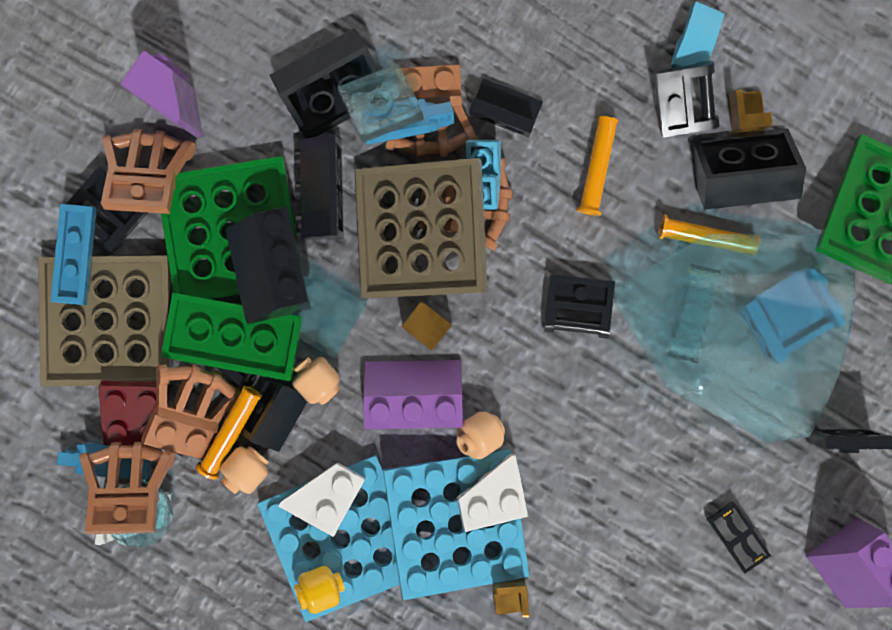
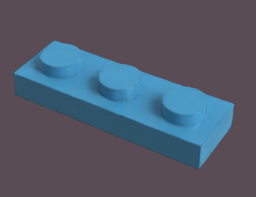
M60 204L50 302L87 305L97 210L95 207Z

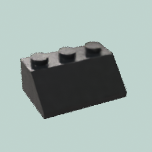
M355 28L270 74L279 96L305 139L317 137L391 96L368 48Z
M788 128L692 139L696 187L704 210L782 202L802 198L807 168Z
M336 134L299 140V149H294L295 168H300V181H295L296 201L301 200V213H296L295 218L296 232L301 233V237L304 240L344 239L342 143Z
M287 206L254 213L226 229L247 325L312 310Z

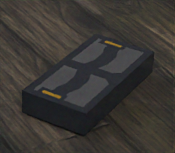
M733 501L706 519L744 574L771 557L769 551Z

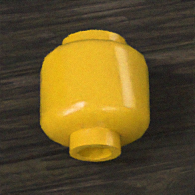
M325 565L300 574L298 584L294 585L301 609H307L311 614H317L337 606L340 603L339 593L345 591L339 572L333 574L331 569Z

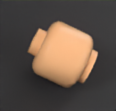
M307 356L294 368L297 374L293 378L292 384L310 404L319 402L323 405L340 390L338 385L340 375L324 357H317L311 360Z
M477 412L463 421V427L457 428V446L463 454L473 459H483L502 446L505 429L497 416L488 412Z
M251 445L247 449L245 447H238L220 466V470L225 476L221 482L234 494L239 490L250 494L269 474V470L266 467L269 462Z

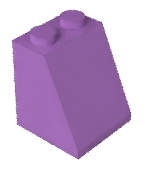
M855 518L806 555L843 607H892V541L885 532L859 518Z

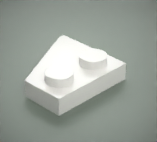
M507 455L502 463L491 472L484 474L472 488L466 489L457 497L462 527L465 532L528 517L516 455Z

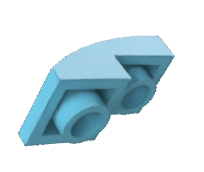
M697 1L693 3L689 9L684 32L677 40L671 67L676 68L709 61L722 25L724 13Z
M501 140L466 141V159L479 158L482 161L484 209L496 210L498 209L500 195Z

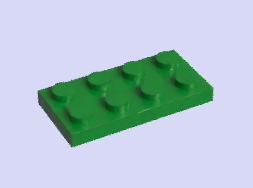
M172 292L161 357L292 381L304 316L291 314L247 325L243 306L240 304Z

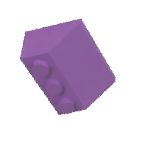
M143 50L120 85L197 138H200L202 135L195 89L187 83L190 77L159 52L153 57Z
M461 360L365 362L363 394L364 429L463 427Z

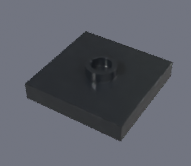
M871 429L807 430V442L827 450H839L841 453H859L860 449H892L891 435Z

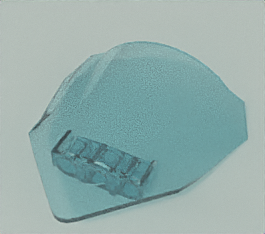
M820 234L706 235L623 283L615 291L614 301L646 356L669 390L765 442L810 437L819 416L830 398L843 363L853 319L855 268L814 251Z

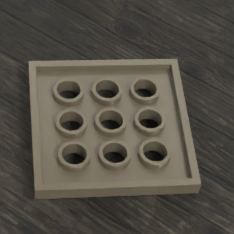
M472 158L355 169L361 298L488 292L481 159ZM452 185L457 193L456 199L451 204H447L443 200V191L446 187ZM422 188L426 198L424 203L417 207L413 203L412 196L416 189ZM391 190L395 195V203L391 208L387 209L383 204V196L387 191ZM453 218L458 224V231L453 237H448L444 231V226L449 219ZM419 221H423L427 226V233L422 239H418L414 234V227ZM389 223H393L397 229L396 237L392 241H388L384 235L385 227ZM454 251L458 254L460 263L452 271L446 265V257L450 252ZM422 253L427 256L429 265L424 272H420L415 264L416 258ZM391 255L395 256L398 260V268L393 274L389 273L386 269V260Z
M168 255L92 256L87 305L50 302L55 257H38L40 387L98 386L101 381L156 382L157 365L166 364L168 368L172 367V359L161 357L171 303V273ZM105 279L110 281L113 286V292L107 298L101 297L97 290L98 284ZM135 279H140L145 284V292L139 298L134 297L129 290L131 282ZM136 311L143 313L146 318V323L140 330L134 329L130 324V317ZM72 312L77 313L81 318V325L75 331L69 329L66 324V318ZM103 312H108L113 317V325L109 330H103L98 324V318ZM137 343L143 345L146 349V357L141 362L135 361L130 354L132 346ZM72 344L77 345L82 352L80 360L76 363L71 362L66 354L68 347ZM103 344H108L113 348L114 356L110 362H104L99 357V348Z

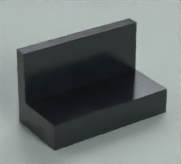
M483 78L476 98H474L470 107L469 115L529 138L543 101Z
M264 376L257 388V391L262 396L240 433L250 442L279 452L306 406L307 401L296 389L289 387L280 379Z

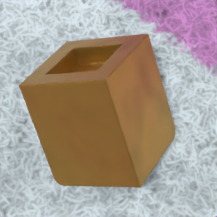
M742 89L734 90L728 95L732 133L765 130L773 125L771 112L764 113L761 91L743 93Z
M421 302L401 327L430 350H433L452 324Z
M525 578L493 584L496 614L522 612L523 618H530Z

